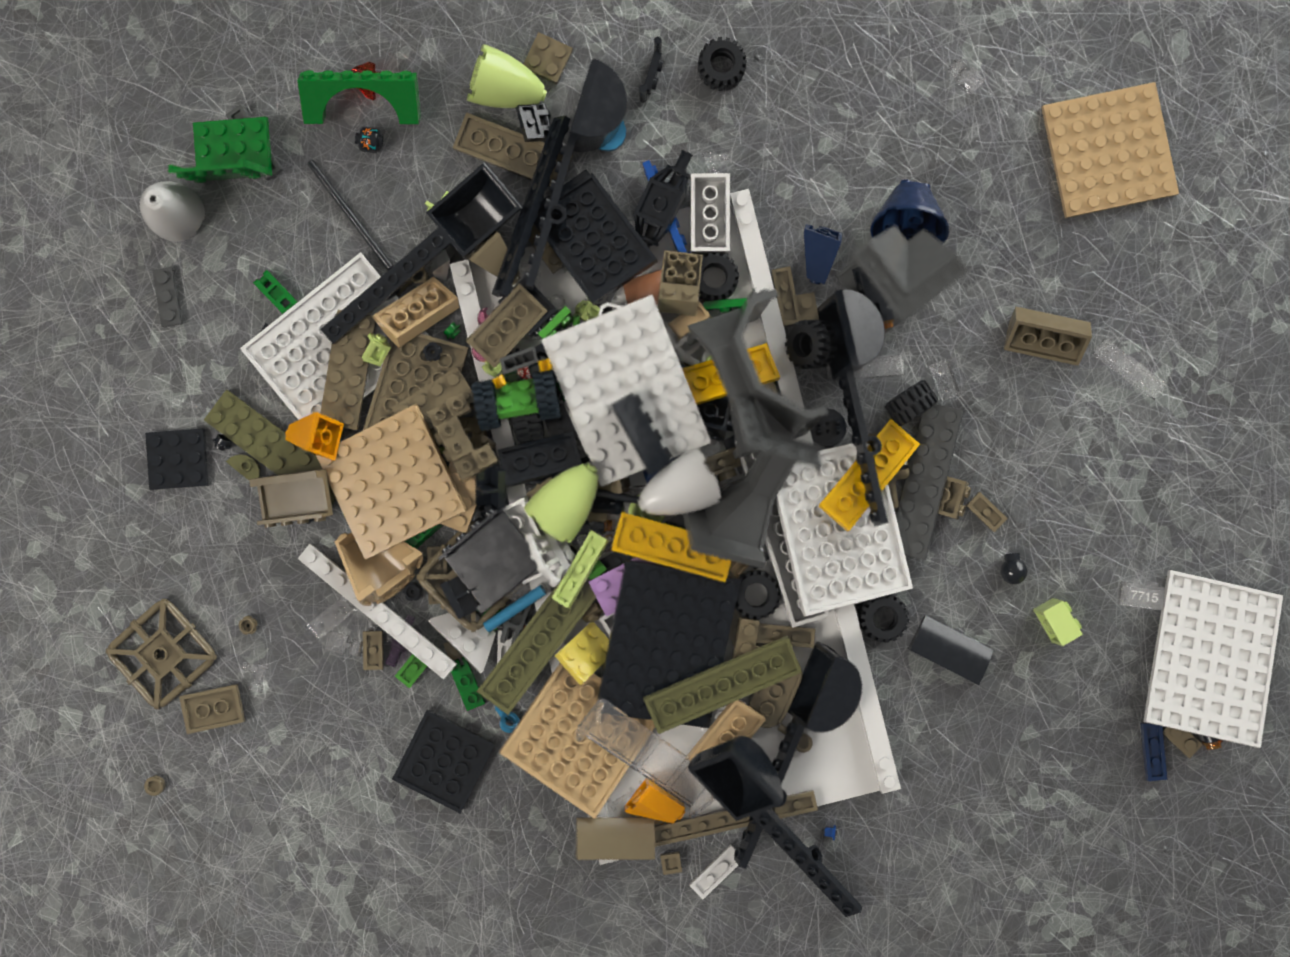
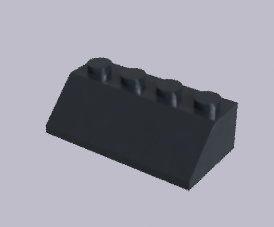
M632 392L610 406L648 474L651 476L671 463L670 458L673 456L668 447L663 448L660 442L663 438L658 429L653 430L650 424L653 420L648 411L644 413L640 407L643 405V402L639 395L634 396Z

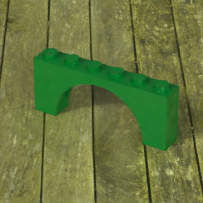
M307 70L301 72L297 82L304 124H323L326 118V105L328 101L338 92L350 88L368 89L383 96L396 111L399 124H419L421 111L417 73H411V71L372 73V71L368 70L361 73H353L350 70L334 73L331 70L323 72Z

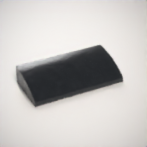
M924 615L908 647L914 653L977 685L980 684L994 651Z

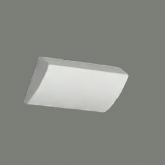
M527 496L502 508L524 537L529 534L546 535L544 530L540 528L541 525L536 522L535 517L530 518L524 510V506L529 501ZM537 543L538 550L544 548L542 543ZM547 552L541 555L545 563L551 560ZM554 564L548 567L550 571L556 569ZM536 570L522 583L524 585L543 574Z

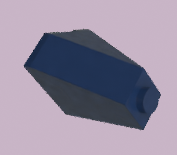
M805 225L806 276L810 279V282L817 285L826 283L842 242L841 232L824 226L813 229L812 225Z

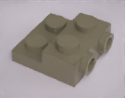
M947 476L938 510L939 515L957 520L959 516L963 517L966 508L963 502L965 498H969L971 492L968 482Z

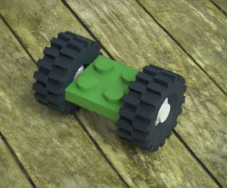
M553 369L533 372V379L506 383L507 385L499 389L495 388L492 379L472 383L473 400L481 431L501 428V419L538 413V409L541 421L561 417Z

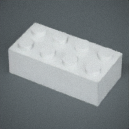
M691 173L690 252L692 254L707 255L708 252L716 253L717 251L722 255L724 253L729 255L730 173Z

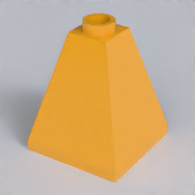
M314 412L289 424L285 433V440L306 451L335 461L344 423Z

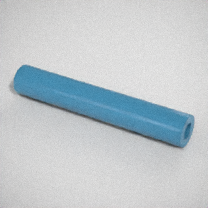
M537 586L483 623L485 629L488 632L493 631L545 596L547 593L543 586Z

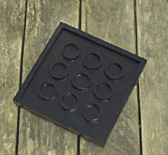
M427 709L392 780L461 814L495 743Z

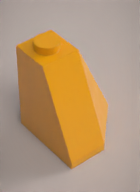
M649 776L645 778L624 806L625 812L628 814L669 823L680 820L685 814L684 803Z

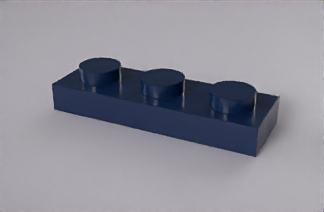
M1142 722L1140 726L1146 780H1168L1163 728L1159 725Z

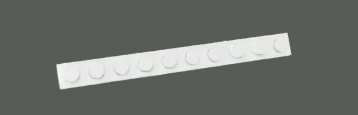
M309 544L298 557L303 564L442 679H446L456 667V662L383 602L380 604L372 602L371 606L360 604L355 596L347 573L314 545Z

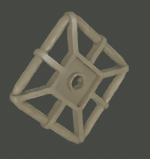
M458 531L445 545L442 544L439 547L440 550L421 568L417 575V580L441 605L440 607L443 610L446 609L463 627L471 630V632H476V630L484 626L483 623L506 606L505 603L523 586V583L521 582L495 603L477 622L476 611L471 613V622L465 617L459 620L448 599H445L427 581H450L458 576L453 569L449 574H427L440 561L438 558L443 554L441 551L446 546H453L457 543L455 539L463 533Z
M163 598L151 606L137 620L134 619L130 622V626L109 644L105 652L108 654L110 661L127 679L126 682L132 685L149 705L159 710L168 705L183 690L189 689L192 686V682L211 667L214 660H217V655L213 648L195 629L196 626L193 623L191 624L173 603ZM167 609L185 628L175 638L166 630ZM160 610L159 630L150 637L141 625ZM135 631L145 641L136 650L117 649ZM187 634H190L206 654L186 653L178 642ZM158 649L165 652L164 659L162 657L157 658ZM116 654L134 655L143 666L133 674ZM184 659L206 660L188 677H185L176 667ZM147 670L155 678L154 697L138 680ZM172 672L181 683L162 699V680L168 673Z

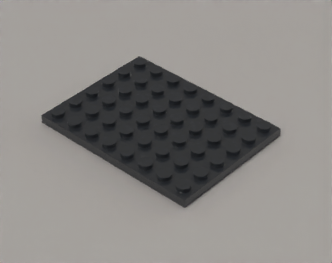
M625 559L595 711L652 720L643 697L722 664L741 579L727 576L726 582L670 566ZM713 711L682 725L709 728Z

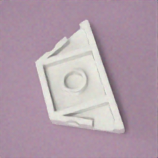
M450 613L433 617L428 621L480 674L484 671L496 635L494 631L488 632L483 626L476 630V632H471V630L463 627ZM471 614L465 616L471 622ZM476 614L477 622L480 619V617Z

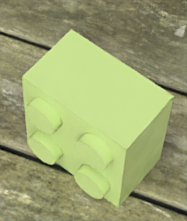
M1052 598L1033 609L1052 643L1064 646L1083 635L1080 630L1082 626L1076 618L1072 617L1070 613L1072 609L1066 601Z

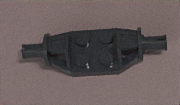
M681 150L675 166L666 165V168L649 179L634 212L635 230L649 248L653 245L659 246V241L669 231L686 195L687 183L691 175L685 170L693 155L684 150ZM671 172H674L669 182H665L664 180L668 177V175ZM644 223H646L648 227L645 236H642Z

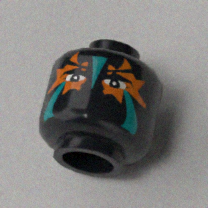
M362 127L360 133L356 132L355 144H358L360 151L377 153L379 149L383 148L384 135L381 134L379 129Z

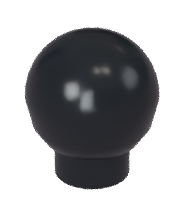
M1020 553L1005 554V562L1001 565L1000 570L1001 577L1009 584L1023 582L1028 571L1026 564L1020 560Z

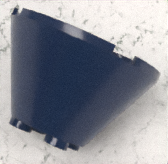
M908 179L902 180L894 188L873 218L870 227L872 238H876L896 226L907 242L922 230H925L941 243H944L949 236L948 221L930 190V185L927 183L911 182Z

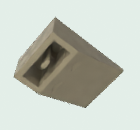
M664 250L657 307L659 312L696 316L703 255Z

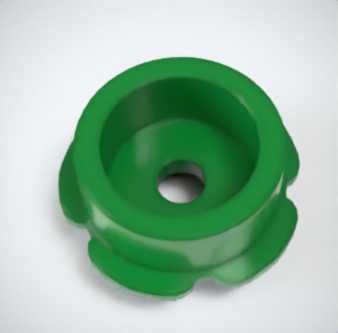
M452 322L444 331L447 339L450 337L454 339L461 332L458 329L460 327L459 324L457 325Z

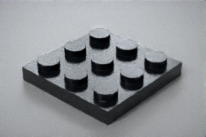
M205 429L145 433L149 490L209 486Z

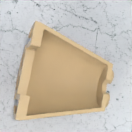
M352 532L349 534L343 533L334 541L355 596L360 604L364 606H371L372 602L380 604L399 593L415 577L414 571L416 568L419 569L423 561L422 553L404 541L366 560Z

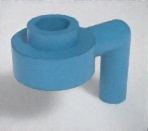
M495 706L496 712L501 717L499 722L500 728L506 733H512L520 722L519 717L512 712L507 715Z

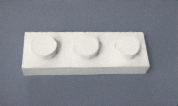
M731 844L689 884L702 899L738 866L734 860L736 849Z

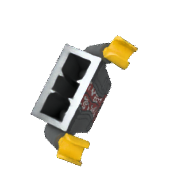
M535 346L500 358L502 370L492 381L495 388L499 389L507 385L506 382L533 379V372H543L552 369L550 359L545 355H541L538 358Z

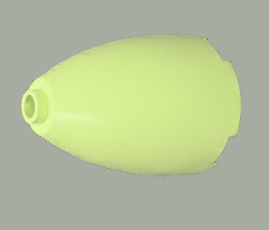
M485 44L482 45L481 51H483V55H479L470 81L472 94L468 93L467 101L494 108H516L518 105H537L540 101H544L547 90H544V84L529 68L496 48Z
M590 463L588 465L581 464L557 475L540 488L524 506L526 514L530 518L534 516L536 522L541 525L540 528L561 542H564L566 539L567 542L571 543L581 530L591 511L598 487L599 475L596 473L598 471L597 468Z

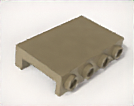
M326 469L249 479L250 487L257 486L262 520L257 521V525L264 524L265 528L277 526L276 523L280 522L281 526L291 525L293 521H297L298 524L308 523L309 519L319 522L325 521L327 516L333 515Z

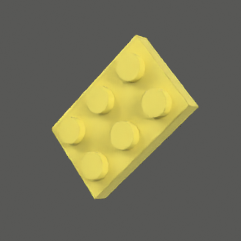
M592 622L587 624L570 640L555 657L581 685L605 662L609 639Z

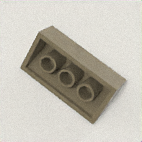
M1015 306L1009 321L1004 350L1079 366L1092 338L1091 322Z

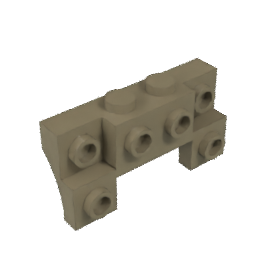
M460 393L444 401V404L428 411L427 415L437 432L434 436L438 444H443L445 448L443 453L448 462L452 461L462 482L474 478L488 467L498 463V460L489 444L477 450H474L458 420V418L471 412L463 393Z

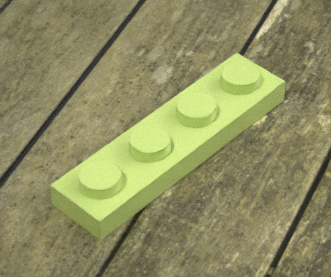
M592 530L590 531L552 596L553 600L570 609L609 540Z

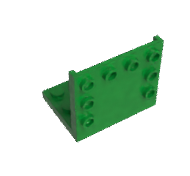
M268 117L194 122L193 134L196 167L181 168L168 165V173L176 175V178L194 181V183L239 178L260 179L261 177L272 176Z

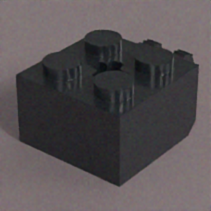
M727 396L696 405L710 439L724 442L726 430L734 432L733 422H731L730 402Z

